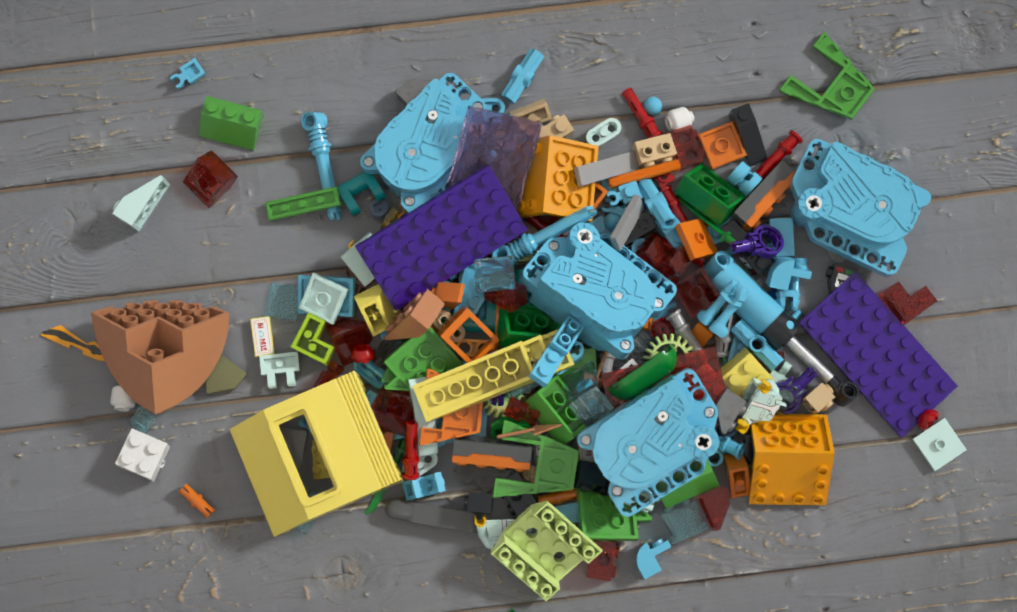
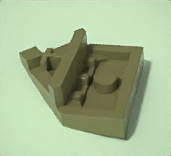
M221 354L214 370L205 381L206 395L223 392L231 393L246 378L247 373Z

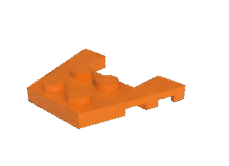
M427 369L426 380L440 375V373ZM483 402L443 416L441 429L421 427L419 445L480 433Z

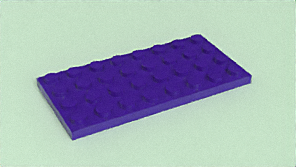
M487 164L355 245V248L394 310L397 311L407 305L409 301H412L419 292L422 294L427 289L431 290L432 287L437 286L438 282L446 281L528 229L492 168Z
M856 271L799 321L807 334L848 380L858 387L859 392L900 438L904 437L918 424V418L926 410L934 409L958 387Z

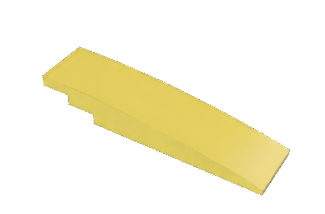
M558 329L543 336L539 335L524 342L520 341L413 385L426 422L535 382L528 376ZM570 352L564 357L555 373L575 366Z

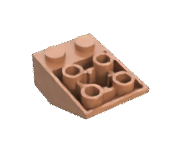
M428 289L422 294L419 292L412 301H409L403 309L401 308L394 316L396 320L385 329L387 334L383 339L419 338L430 328L445 303Z

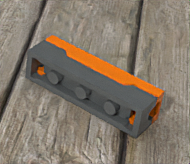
M782 160L736 209L730 218L742 227L746 233L751 228L755 230L762 222L759 219L763 215L767 217L774 209L772 205L775 202L779 204L786 196L784 194L786 189L791 191L790 182L795 173L794 169Z
M462 436L454 438L452 462L460 466L473 464L480 468L493 466L499 470L512 468L515 471L524 472L530 470L532 444L491 437Z

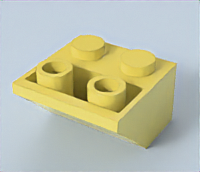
M379 284L353 296L373 337L386 331L387 326L396 320L394 316L399 310H394Z

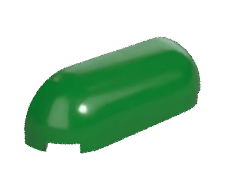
M670 344L607 388L608 391L620 400L635 398L674 370L677 363V354L674 347Z

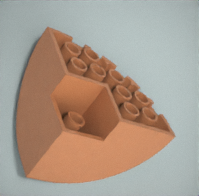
M158 300L143 301V305L130 302L125 303L126 307L114 309V306L99 309L91 312V317L102 356L118 384L137 404L154 414H159L187 399L210 376L225 346L229 327V312L213 306L209 307V309L203 308L201 303L185 304V301L170 300L169 304H158Z

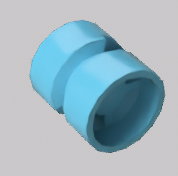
M742 161L726 180L733 186H739V191L748 196L763 178L756 172H751V168Z

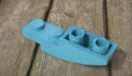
M568 315L528 377L545 388L585 326Z

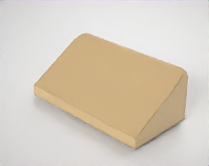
M545 99L509 112L517 133L549 121L552 118Z

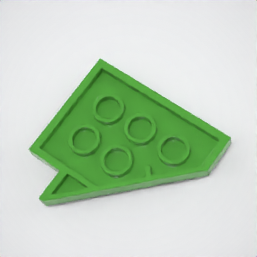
M430 326L419 338H408L383 361L395 374L383 387L386 390L409 391L408 379L426 377L427 369H432L442 374L464 364Z
M576 489L579 527L592 541H637L639 539L637 522L650 523L652 521V517L643 511H639L629 517L623 516L609 495H599L598 492L593 491L581 492L579 489ZM624 504L623 509L631 510V506Z

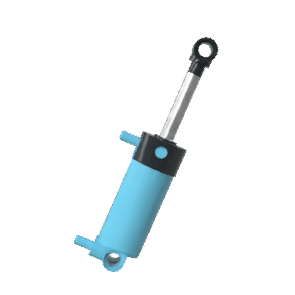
M730 247L726 251L717 252L700 269L703 275H705L708 284L712 286L710 289L715 294L720 295L719 293L725 288V285L733 279L740 282L734 291L735 295L743 287H746L749 290L746 300L735 313L756 333L763 336L775 351L787 345L833 389V395L835 396L833 401L838 406L845 407L858 397L859 390L854 383L845 382L844 380L840 381L794 337L796 331L801 327L797 320L801 317L802 312L797 310L791 315L786 309H783L733 261V253Z

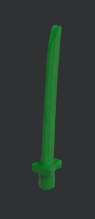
M676 194V198H679L680 202L721 235L719 241H725L729 245L732 241H736L730 236L732 234L730 231H722L690 203L682 200Z
M404 439L400 440L393 457L394 462L398 465L403 454L405 455L406 445ZM386 489L375 494L365 511L366 515L377 508Z

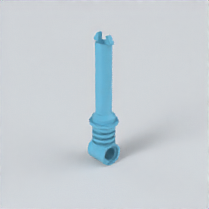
M309 111L304 113L301 118L302 127L309 133V142H311L308 150L316 158L322 189L335 187L328 155L332 145L328 142L327 135H325L327 134L325 130L328 123L327 117L324 113ZM340 206L327 209V215L330 220L335 219L334 214H336L337 220L341 219Z
M585 206L533 235L523 233L519 241L515 240L493 251L492 258L504 269H510L522 257L535 255L539 246L544 244L549 238L558 237L571 230L577 223H584L592 219L598 212L596 209L593 210V206Z

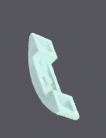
M426 377L408 379L414 420L418 422V456L438 453L437 442L419 445L421 427L436 429L435 420L426 422L413 389V385L425 381Z

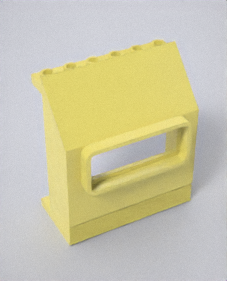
M352 371L268 407L229 429L274 537L285 534L305 523L405 481L402 478L398 464L393 460L366 396V388L356 371ZM304 415L334 485L333 488L310 498L279 427L280 424Z

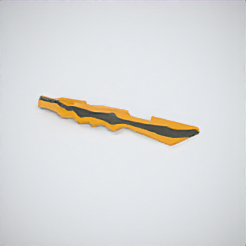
M61 325L41 333L43 337L67 348H70L72 345L81 349L83 355L98 361H105L99 345L95 341L86 343Z

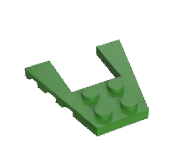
M824 31L813 45V49L842 68V71L822 96L792 75L780 88L779 92L852 120L874 92L875 88L852 65L850 59L846 58L837 44L833 43Z
M504 419L502 434L527 428ZM533 432L501 438V440L540 445L535 482L531 483L496 477L493 498L573 490L579 450L541 434L534 436Z

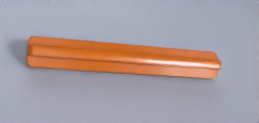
M676 159L608 178V184L610 188H615L633 181H641L644 178L648 179L680 170L681 164Z

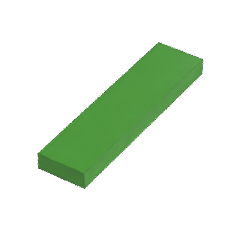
M337 186L265 202L268 221L342 206L339 187Z

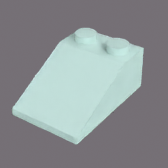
M158 176L124 196L121 201L118 200L113 207L114 212L112 214L139 232L170 186L169 182L163 176Z

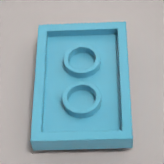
M298 275V314H308L299 309V306L312 275ZM323 276L348 288L338 316L354 317L355 299L353 296H355V278Z

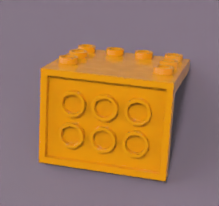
M551 135L515 144L512 151L511 183L508 193L509 199L521 219L543 214L565 218L585 206H593L595 182L578 186L573 168L597 161L599 146Z
M775 414L770 421L750 424L754 456L748 496L749 504L826 505L835 455L827 415Z

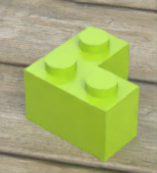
M308 313L291 348L325 366H328L336 350L333 346L320 340L327 322Z

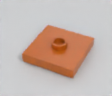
M733 121L697 135L711 170L747 157Z
M691 220L675 226L690 261L712 256L718 252L703 220Z

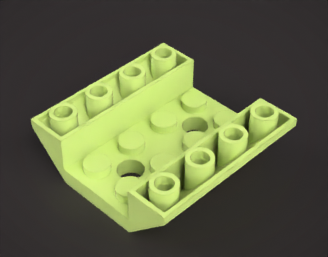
M548 501L531 504L503 530L491 550V554L545 601L560 590L559 581L582 560L589 564L602 552V549ZM529 528L537 529L534 534H528L526 531ZM562 552L564 556L562 558H555L554 554Z

